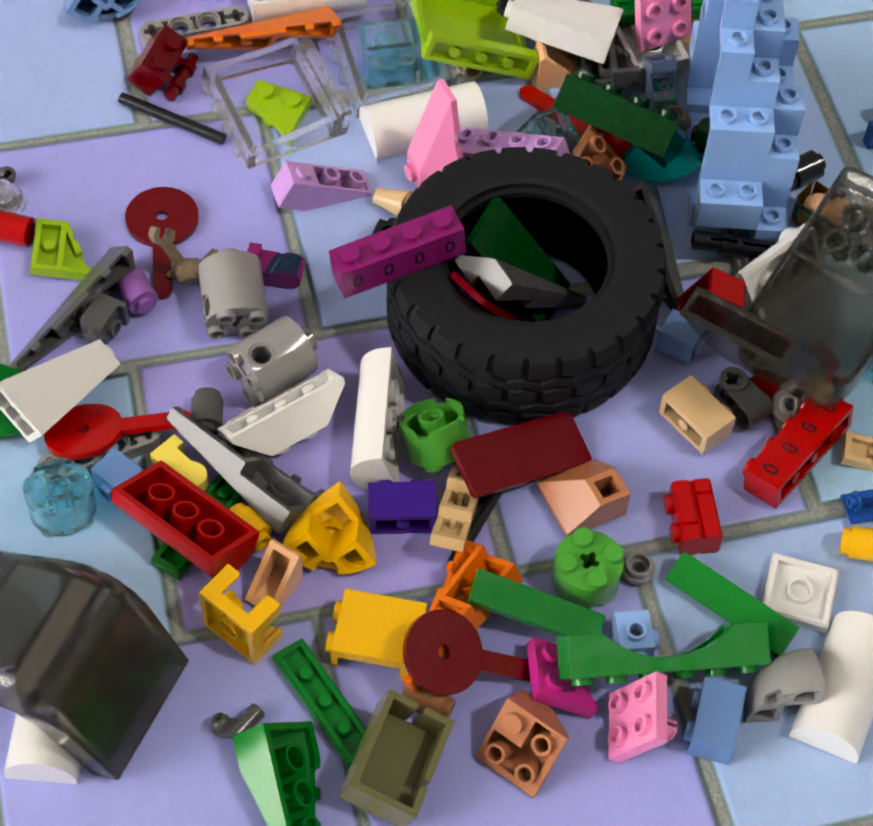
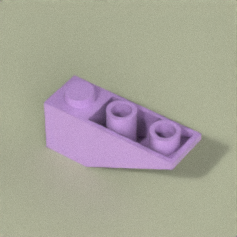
M285 161L271 184L278 208L301 211L364 198L372 194L364 171Z

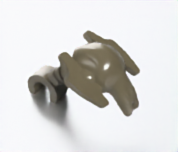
M151 226L148 233L149 239L152 243L161 246L173 263L172 269L166 273L167 277L176 276L179 282L188 285L199 283L198 265L203 259L216 254L218 250L211 249L201 260L198 258H184L173 243L176 235L175 230L166 228L164 237L160 239V228Z

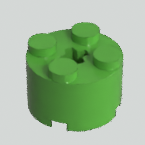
M435 398L420 401L403 412L404 419L402 421L399 419V426L409 461L417 466L424 467L428 473L438 472L443 469L444 465L455 462L451 453V446L457 441L471 438L463 405L455 399L445 398L446 403H436Z
M585 527L576 529L574 533L564 538L557 548L552 572V581L559 598L588 609L598 605L602 607L611 602L618 592L623 572L624 552L622 547L606 534Z

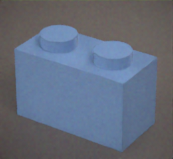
M706 676L701 689L694 687L690 708L695 709L696 712L694 720L687 719L683 740L689 741L687 755L729 765L735 750L747 687Z

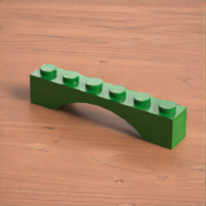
M767 622L720 625L707 639L695 647L679 654L665 657H652L633 652L616 644L603 633L556 636L559 679H572V686L594 685V677H605L606 683L627 682V675L639 674V679L655 671L660 673L672 672V678L694 677L693 670L702 669L705 670V676L726 675V668L737 667L738 674L759 672L758 665L771 664Z

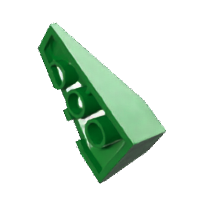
M312 721L262 723L232 736L240 772L267 825L321 826L315 814V802L321 800V788L315 786V770L320 768V753Z

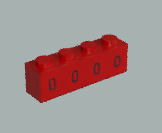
M822 388L813 397L808 396L803 401L799 412L794 417L790 416L786 419L781 431L775 438L770 437L765 442L762 452L756 458L752 457L747 461L743 468V489L777 509L851 427L854 406Z

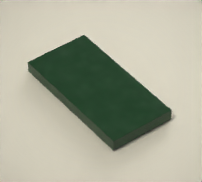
M500 197L493 198L465 241L468 251L475 257L498 259L568 289L571 283ZM520 300L511 301L528 322L550 320L556 308H525Z

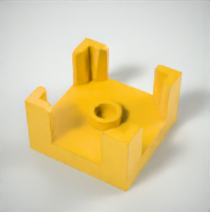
M227 564L199 592L203 624L256 665L283 637V630L280 627L269 626L280 615L281 604L267 595L249 613L242 609L243 603L236 598L235 592L229 590L225 595L223 594L240 577V573Z

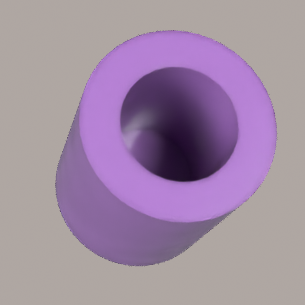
M135 265V270L114 285L133 314H146L154 309L158 301V295L141 267Z

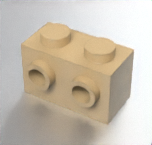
M692 375L664 393L659 408V413L702 455L731 435L736 420L731 409L727 405L720 403L711 394L709 388L704 383L697 381Z

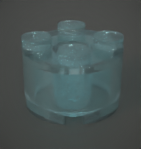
M62 457L51 458L33 468L34 472L28 479L26 478L23 485L24 498L34 526L46 537L69 536L89 528L93 523L97 503L88 470L82 465L79 466L72 463L71 459Z

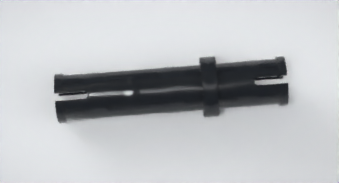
M694 229L691 236V249L715 251L721 256L729 253L758 257L777 243L776 241L729 235L728 231L713 233Z

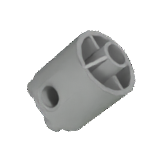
M226 248L201 261L198 265V276L205 327L208 329L209 337L220 339L226 336L239 335L240 338L244 339L262 328L268 322L269 315L261 261L258 256L247 251Z
M282 316L230 346L227 350L230 362L225 364V368L232 380H239L244 388L243 393L247 401L254 406L257 403H264L316 372L318 361L314 350L317 349V342L307 327L300 328L289 316Z

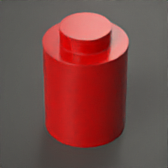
M0 210V241L29 247L35 236V218Z

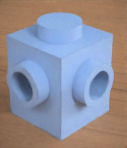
M649 609L614 612L611 625L613 642L633 652L653 657L655 649L660 647L658 629L652 628Z

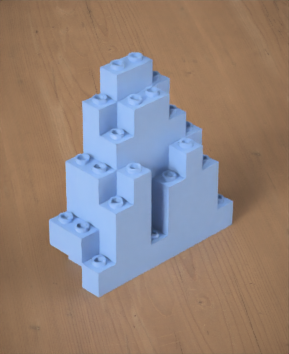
M703 0L699 21L693 22L689 42L690 67L685 86V110L687 112L709 113L710 131L695 194H690L689 225L749 229L750 238L778 242L781 233L787 228L786 205L800 160L798 134L805 113L803 87L794 86L793 63L800 41L798 18L785 17L783 0Z

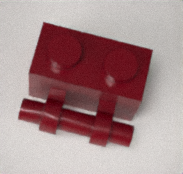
M165 24L149 39L126 79L148 96L152 95L162 85L167 89L166 99L175 101L177 96L182 95L186 88L185 82L188 77H192L195 73L199 57L195 53H189L186 59L182 58L181 54L186 48V39ZM173 68L178 71L176 77L170 75Z

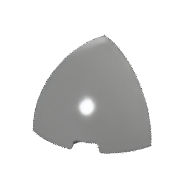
M811 648L796 649L784 653L760 670L752 681L745 697L744 723L779 721L786 705L821 703L827 686L820 662Z

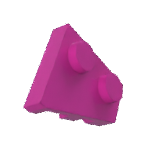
M533 637L526 644L533 700L592 718L598 711V706L586 685L572 686V679H559L557 644Z

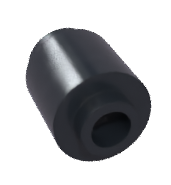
M809 150L799 155L800 160L792 188L798 189L824 176L826 163L821 154Z

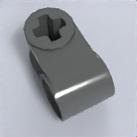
M727 367L721 372L719 384L715 387L713 396L720 403L727 405L736 417L735 423L739 428L749 430L773 413L774 407L769 396L761 391L742 369Z

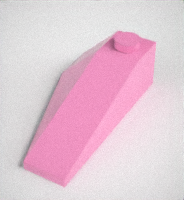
M444 79L437 80L407 151V164L404 165V171L407 179L410 182L413 181L417 188L436 171L442 172L444 166L463 158L462 149L459 147L458 139L455 135L460 132L457 100Z

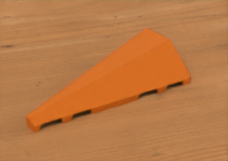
M328 6L186 37L187 50H272L277 40H325V38H334L341 27V20Z
M467 540L463 552L456 551L453 561L448 562L445 582L442 588L437 589L429 611L437 609L455 611L467 618L477 630L492 612L467 603L475 571L480 568L518 583H522L523 580L515 563L488 555L484 545ZM440 646L438 650L439 656L442 659H446L448 650L446 647ZM409 673L408 675H403V684L416 693L420 687L412 680Z

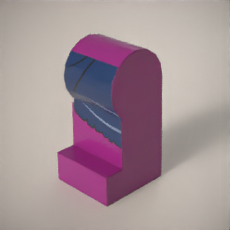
M250 242L247 252L257 255L260 259L264 286L295 289L300 286L306 265L303 257L295 253L281 254L280 252L263 250L262 244Z

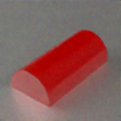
M162 460L112 489V501L117 508L212 579L227 564L238 571L249 559L257 544L260 533L257 529Z

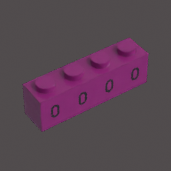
M452 205L329 250L332 274L344 298H348L465 254V229Z

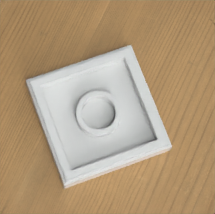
M773 553L762 603L799 627L826 633L829 627L840 570Z

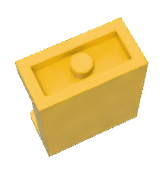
M345 588L342 601L336 600L334 606L333 621H337L335 632L329 631L326 640L325 652H331V665L338 666L339 659L342 658L400 669V678L402 679L403 675H408L403 659L404 638L414 620L427 612V603Z

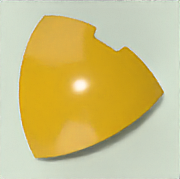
M341 481L322 493L300 514L288 530L282 543L301 554L302 566L311 570L323 567L335 569L337 574H351L377 565L375 546L368 525L353 497Z

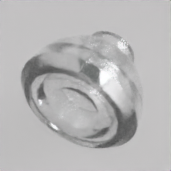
M0 179V210L22 214L27 205L24 192L18 185L8 180Z

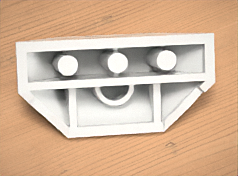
M326 369L317 376L309 377L292 385L264 403H258L227 421L226 424L217 428L219 435L233 445L269 456L283 454L292 445L303 439L314 437L319 430L328 426L345 385V380L334 371Z

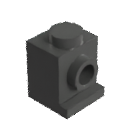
M103 293L93 299L79 319L84 339L89 343L100 339L106 345L112 337L118 335L122 324L127 326L130 322L127 303Z

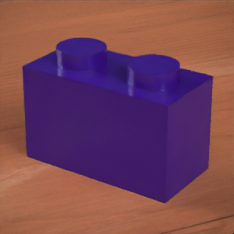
M414 479L410 482L380 480L368 483L370 533H431L437 519L435 481H425L423 479Z

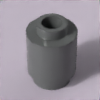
M203 387L197 389L191 398L190 414L192 419L199 425L202 421L211 425L209 432L214 435L218 434L217 428L223 425L224 401L220 392L211 387Z

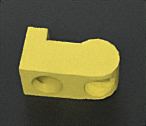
M175 434L150 453L151 465L162 460L203 491H206L209 487L206 468L199 462L191 461L185 455L184 442Z

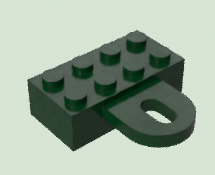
M580 68V70L577 69V71L567 73L552 106L553 108L660 157H664L667 154L682 122L681 119L677 118L678 112L665 106L659 109L649 105L650 99L636 93L630 97L622 93L624 89L622 86L607 81L604 84L595 81L597 75Z

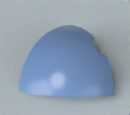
M68 0L66 12L79 19L100 22L101 20L119 18L128 14L142 0Z

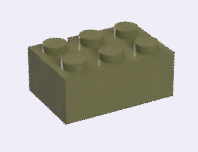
M390 689L376 704L338 798L395 826H407L417 818L428 790L425 786L432 780L455 721L425 707L410 723L406 720L417 710L419 703Z

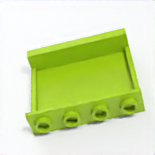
M410 0L422 59L530 80L539 62V55L537 50L527 48L524 36L505 30L508 18L502 17L496 11V3L500 0Z

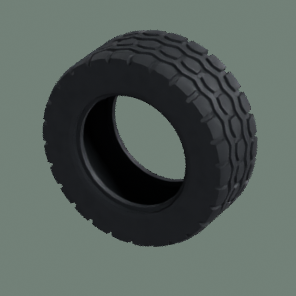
M526 147L502 148L501 153H497L495 149L472 154L470 160L463 157L444 166L442 172L438 170L421 183L419 188L415 189L402 207L393 227L452 205L465 229L466 241L493 198L500 197L544 252L563 260L576 269L586 279L595 296L580 309L557 319L526 322L503 318L480 308L460 291L454 280L450 277L453 271L458 273L461 270L454 261L457 257L387 283L386 310L388 313V327L400 357L415 378L426 389L431 388L432 393L445 403V398L455 399L463 405L465 413L479 418H483L488 414L490 415V421L515 424L516 419H521L522 423L560 412L571 413L573 417H576L581 413V410L587 413L604 404L609 398L620 392L642 367L647 353L650 351L666 283L667 262L662 237L650 211L642 200H638L637 194L622 180L615 181L614 175L596 164L589 167L587 160L568 153H564L561 157L558 156L556 150L534 147L532 152H528ZM467 248L466 253L462 254L465 256H473Z

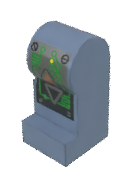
M667 53L642 57L646 98L651 100L649 105L657 109L662 106L677 105L675 89L676 58Z

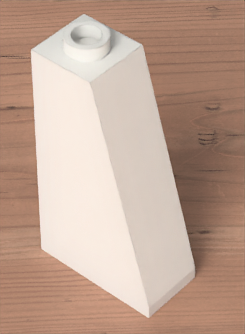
M509 0L503 16L508 18L505 30L604 64L624 9L579 0Z
M100 339L2 380L0 382V410L30 443L45 434L121 363L116 359L114 351L108 345L104 344Z

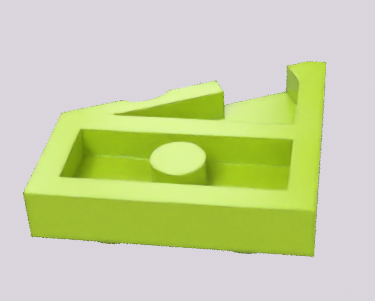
M258 79L248 95L246 103L247 108L255 115L260 116L269 128L274 127L281 133L284 142L290 143L312 105V96Z
M37 218L30 275L82 281L91 271L90 266L87 267L82 257V249L79 243L74 240L73 231L69 223L66 221Z

